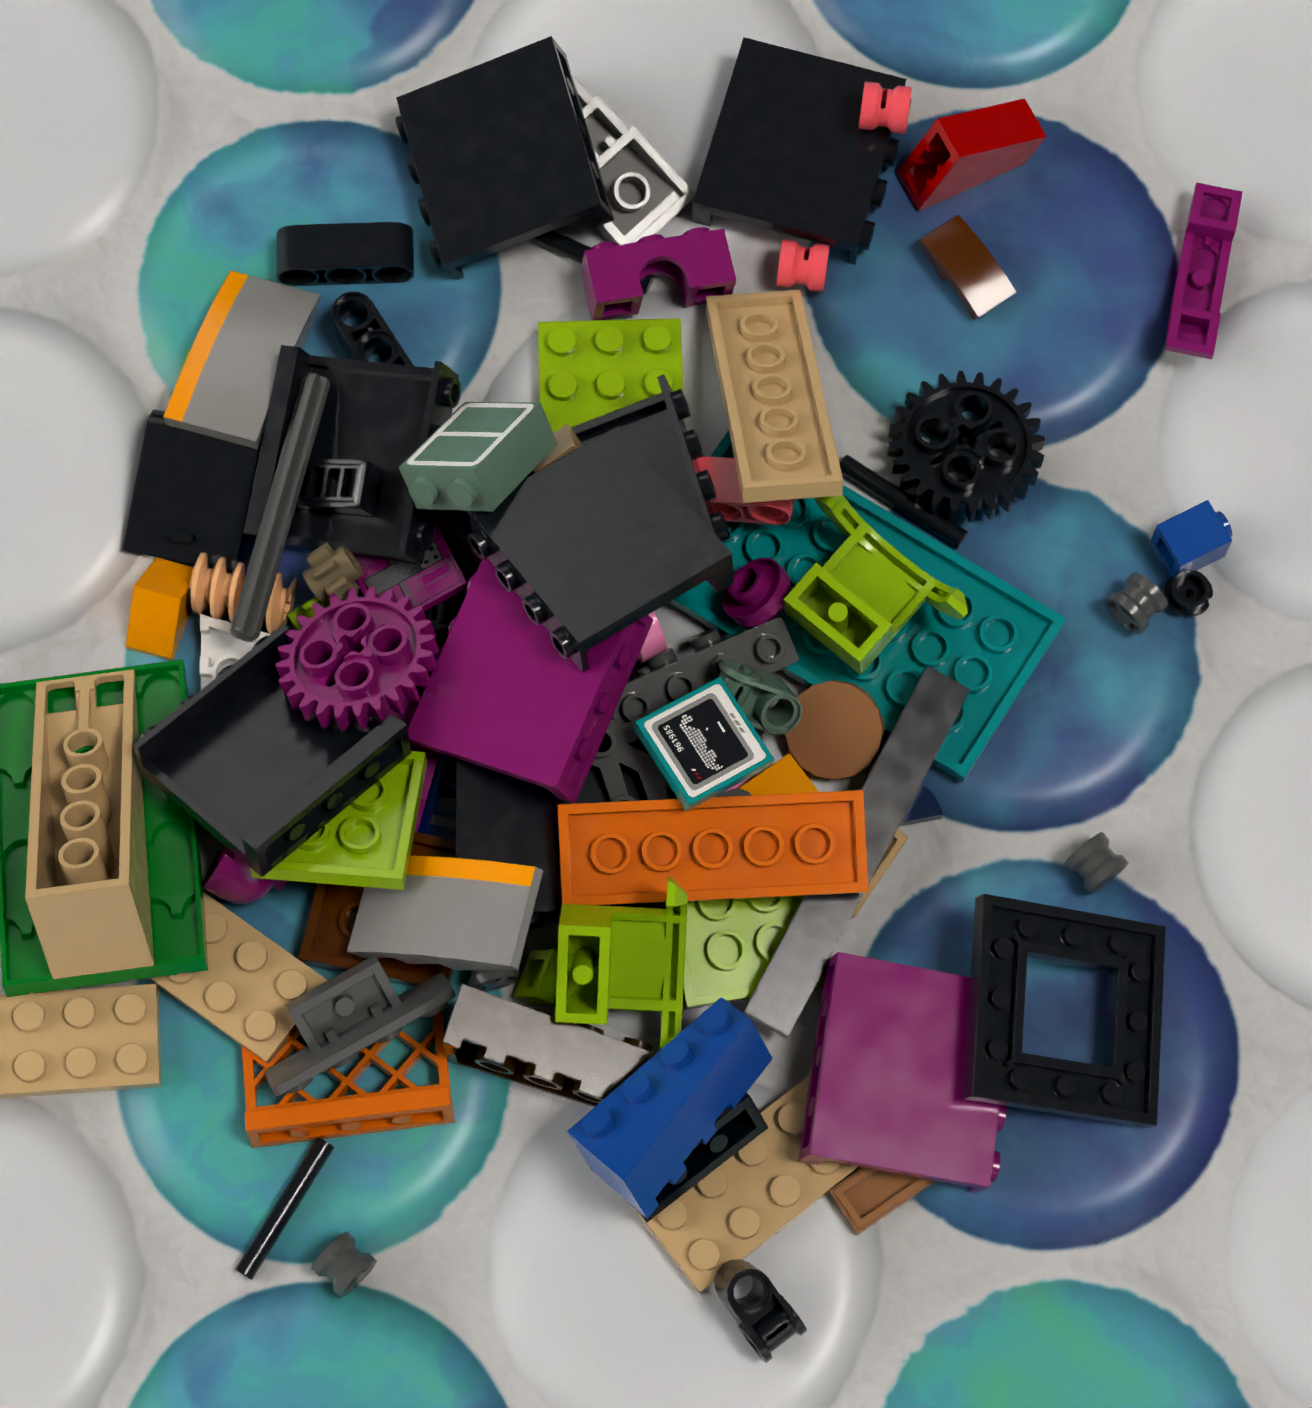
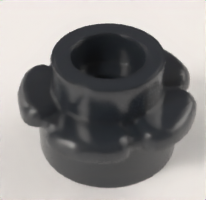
M1185 570L1167 581L1164 594L1169 598L1168 606L1172 611L1179 615L1190 613L1192 616H1197L1208 609V600L1213 596V589L1208 579L1202 573L1196 570ZM1184 591H1192L1193 596L1190 598L1186 597Z

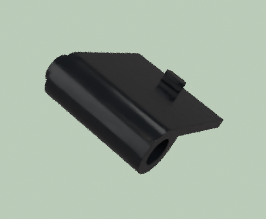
M153 409L145 429L122 550L195 564L200 553L206 552L208 555V567L214 568L218 559L224 557L226 558L227 571L233 572L240 559L244 528L261 443L257 450L168 426L163 418L165 411Z

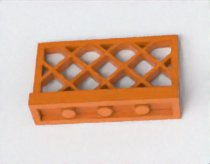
M443 1010L433 1015L434 1028L421 1044L403 1031L396 1036V1038L414 1050L397 1071L378 1057L391 1040L383 1043L376 1042L370 1050L364 1048L358 1051L363 1056V1059L347 1077L332 1067L326 1069L324 1072L340 1083L329 1098L315 1099L302 1089L295 1093H287L278 1104L258 1107L257 1091L267 1081L264 1072L285 1060L294 1049L299 1052L306 1047L300 1043L303 1037L298 1028L292 1036L290 1035L287 1038L285 1045L269 1063H266L241 1045L246 1112H244L245 1128L252 1148L313 1141L317 1137L329 1139L455 1123L448 1059L442 1043L445 1035ZM434 1042L437 1056L428 1050ZM423 1057L438 1068L439 1084L416 1086L405 1076ZM372 1063L390 1076L391 1079L380 1091L366 1093L354 1083ZM255 1064L263 1069L257 1077L255 1076ZM398 1084L404 1087L402 1089H395ZM348 1090L354 1094L344 1096ZM297 1097H300L302 1100H304L299 1102H293Z

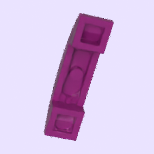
M1196 182L1170 308L1165 350L1211 360L1213 358L1221 317L1220 307L1232 241L1238 222L1242 191Z

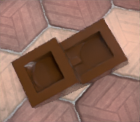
M959 215L954 216L918 240L942 281L947 279L950 281L972 319L979 318L1016 293V290L991 253Z

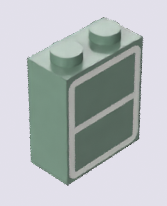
M464 402L399 469L417 509L493 512L557 446V441L541 402Z

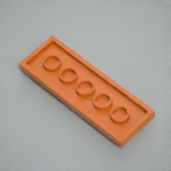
M863 790L713 797L687 812L679 799L558 805L562 904L604 906L666 903L668 877H673L688 894L687 901L869 892Z

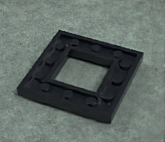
M989 894L976 897L963 1099L1143 1128L1157 1126L1166 926ZM1027 957L1109 971L1104 1066L1022 1053Z

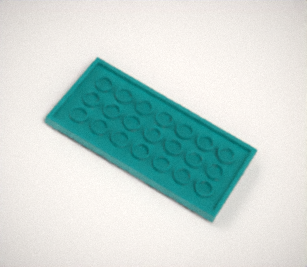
M729 430L711 457L734 458ZM843 485V496L860 517L883 539L933 578L952 588H958L965 594L968 614L963 620L955 619L924 602L864 673L860 675L789 617L785 612L784 605L782 611L776 617L783 618L797 652L798 661L779 671L807 688L831 680L851 682L869 692L877 703L876 705L880 709V714L883 716L885 724L884 735L887 737L921 672L927 665L969 688L970 692L932 762L934 766L963 783L1065 625L1067 618ZM814 498L795 499L791 520L783 525L725 521L731 539L723 541V544L732 553L733 574L752 560L771 558L788 572L791 579V591L815 563L823 567L845 542L847 537L822 511ZM707 581L668 602L710 629L717 628L719 634H737L751 628L741 627L724 612L722 607L724 590L717 593Z

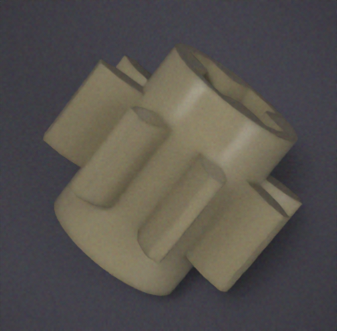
M326 542L308 554L309 557L306 560L311 567L303 571L302 574L311 591L322 603L330 599V595L333 593L340 601L347 600L350 588H354L357 594L359 593L360 587L355 581L364 576V572L355 556L345 545L333 551L329 543Z

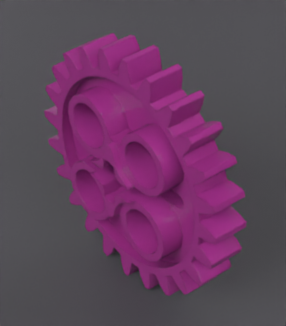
M370 586L365 596L358 598L355 589L350 588L347 600L340 601L333 593L329 599L330 606L324 608L317 603L312 604L315 614L312 618L302 615L296 617L301 629L300 631L288 630L285 633L289 645L278 647L277 650L282 661L276 663V669L280 675L278 681L285 697H288L294 711L301 710L306 721H310L317 716L321 727L326 728L336 719L340 730L345 731L351 720H357L361 730H364L367 727L369 717L375 716L381 723L386 719L385 711L389 709L402 715L405 712L401 701L406 698L418 702L420 697L416 686H431L432 682L428 671L438 669L434 655L440 653L430 619L426 618L421 606L413 607L409 596H405L397 601L394 591L389 589L381 598H378L375 588Z

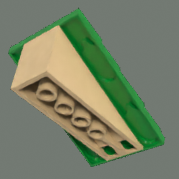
M183 659L0 684V948L2 986L6 997L28 995L30 992L35 994L80 988L82 985L88 987L130 981V979L140 980L177 975L180 972L192 973L208 970L205 907L202 893L200 842L197 821L140 772L133 746L149 727L158 725L177 710L184 699L189 697Z

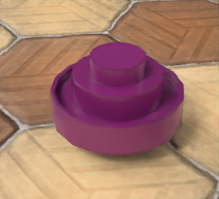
M758 558L748 562L735 572L734 584L724 589L722 596L724 612L741 627H754L776 617L782 611L784 598L790 592L791 579L788 572L771 558Z

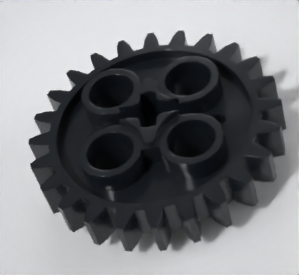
M958 371L956 382L950 384L942 373L938 376L935 389L929 383L923 381L919 389L920 397L908 392L904 403L906 408H896L894 415L896 423L890 424L888 438L893 441L888 444L887 456L896 458L892 461L891 473L904 474L899 487L901 491L913 487L916 488L913 503L918 504L926 498L931 500L930 514L934 515L941 506L948 508V519L950 521L954 520L958 510H965L968 521L973 522L976 511L982 509L990 520L994 517L996 504L1009 512L1014 501L1012 496L1024 500L1028 491L1027 485H1035L1039 474L1036 469L1041 468L1044 460V454L1038 451L1043 449L1045 436L1035 434L1039 430L1041 420L1040 418L1026 419L1030 414L1032 404L1030 402L1020 405L1015 404L1018 389H1012L1005 395L1000 392L1002 379L997 378L989 387L984 385L982 372H978L974 382L971 383L966 381L963 371ZM973 411L978 413L982 419L971 421L966 419L961 413ZM994 425H999L1001 427L992 429L987 432V430ZM927 434L935 435L943 442L940 444H930L924 441L922 436ZM1001 448L1008 452L1010 456L998 458L993 456L989 450ZM944 461L943 464L936 468L930 466V464L935 465L937 463ZM960 471L967 474L971 480L959 482L954 480L949 473Z

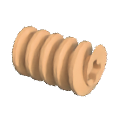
M201 552L195 563L188 590L193 612L203 615L210 608L211 616L220 620L229 613V620L232 623L245 580V563L239 562L232 574L227 573L226 558L220 557L212 569L208 568L207 553ZM277 572L262 624L263 626L266 622L269 634L275 632L283 624L286 625L289 620L287 615L293 610L297 591L296 577L288 589L283 588L282 573Z

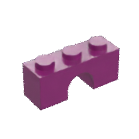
M706 227L693 228L686 231L683 235L667 238L659 234L648 235L640 238L635 243L618 245L615 242L599 243L590 250L584 251L581 265V274L592 320H607L638 315L643 299L640 282L648 275L663 276L675 282L681 291L684 307L706 304V296L731 295L737 281L725 230L710 231Z

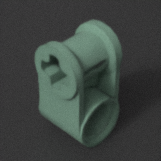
M731 658L721 659L718 665L721 670L719 677L722 678L753 727L777 735L788 733L796 728L803 714L802 704L781 678L751 668ZM779 699L776 705L767 709L772 702Z

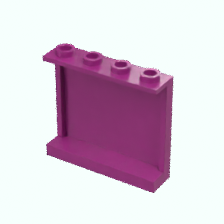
M488 558L481 560L477 572L471 576L468 582L467 594L459 613L448 627L447 640L437 660L438 669L428 673L432 684L425 688L418 706L412 710L408 718L409 741L422 752H426L427 755L431 756L432 752L436 751L544 787L557 798L575 804L654 620L649 615H646L588 649L589 669L582 672L570 657L563 659L558 654L550 639V632L543 624L536 626L530 620L522 605V599L515 590L509 593L504 589L495 573V566Z
M837 952L828 960L824 972L798 1161L820 1164L826 1160L968 1186V1192L971 1193L985 1190L990 1187L991 1182H995L1000 1169V1153L995 1151L996 1134L1004 1126L1007 1106L963 1099L971 977Z

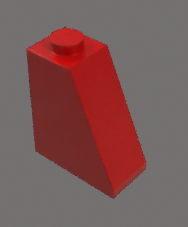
M1025 98L937 118L896 173L915 207L920 211L1025 164L1047 136Z

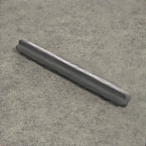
M309 373L302 379L231 625V635L245 642H253L260 635L329 392V380L317 373Z

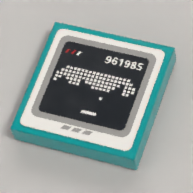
M721 677L635 721L633 726L634 731L686 812L770 767L774 761L773 756Z

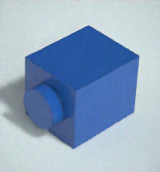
M1206 500L1158 524L1150 542L1170 576L1175 577L1182 571H1197L1225 557L1232 543V529L1225 515L1221 511L1215 512L1209 500Z

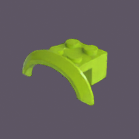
M843 495L814 498L822 511L847 539L823 567L815 563L784 598L785 612L858 674L862 675L924 602L955 619L963 620L968 614L964 593L958 588H952L936 580L897 551L860 517Z
M668 877L666 909L562 904L558 926L555 1022L607 1025L609 1009L662 1011L660 1050L681 1032L688 894L673 877Z

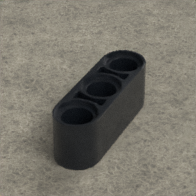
M371 222L290 225L280 228L276 234V278L279 282L286 285L319 286L400 283L408 281L414 276V230L411 226L404 223Z

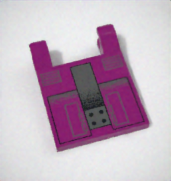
M433 513L431 518L433 540L430 548L425 551L423 564L355 556L364 572V576L356 580L364 596L370 586L375 588L378 598H381L385 592L392 589L397 601L405 596H409L413 607L421 606L425 612L467 588L468 582Z

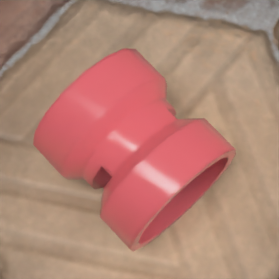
M865 81L859 129L874 130L878 126L887 127L891 133L906 135L912 87L898 85L894 89H885L879 83Z
M782 239L776 286L791 288L795 284L806 285L811 291L823 292L830 245L814 244L808 248L800 246L797 241Z

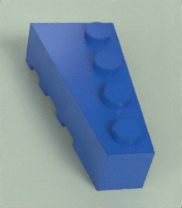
M721 997L572 1126L567 1133L590 1169L648 1219L659 1206L655 1199L667 1183L676 1184L687 1170L683 1163L699 1142L705 1145L718 1130L715 1124L725 1108L736 1107L773 1058L751 1019Z

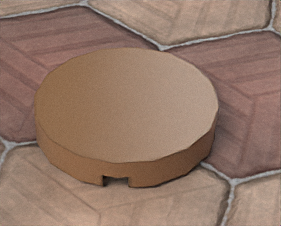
M831 680L812 685L797 696L803 709L801 721L796 728L785 733L790 753L802 768L816 777L837 780L854 776L873 763L883 746L885 724L883 716L880 714V709L869 692L851 682Z

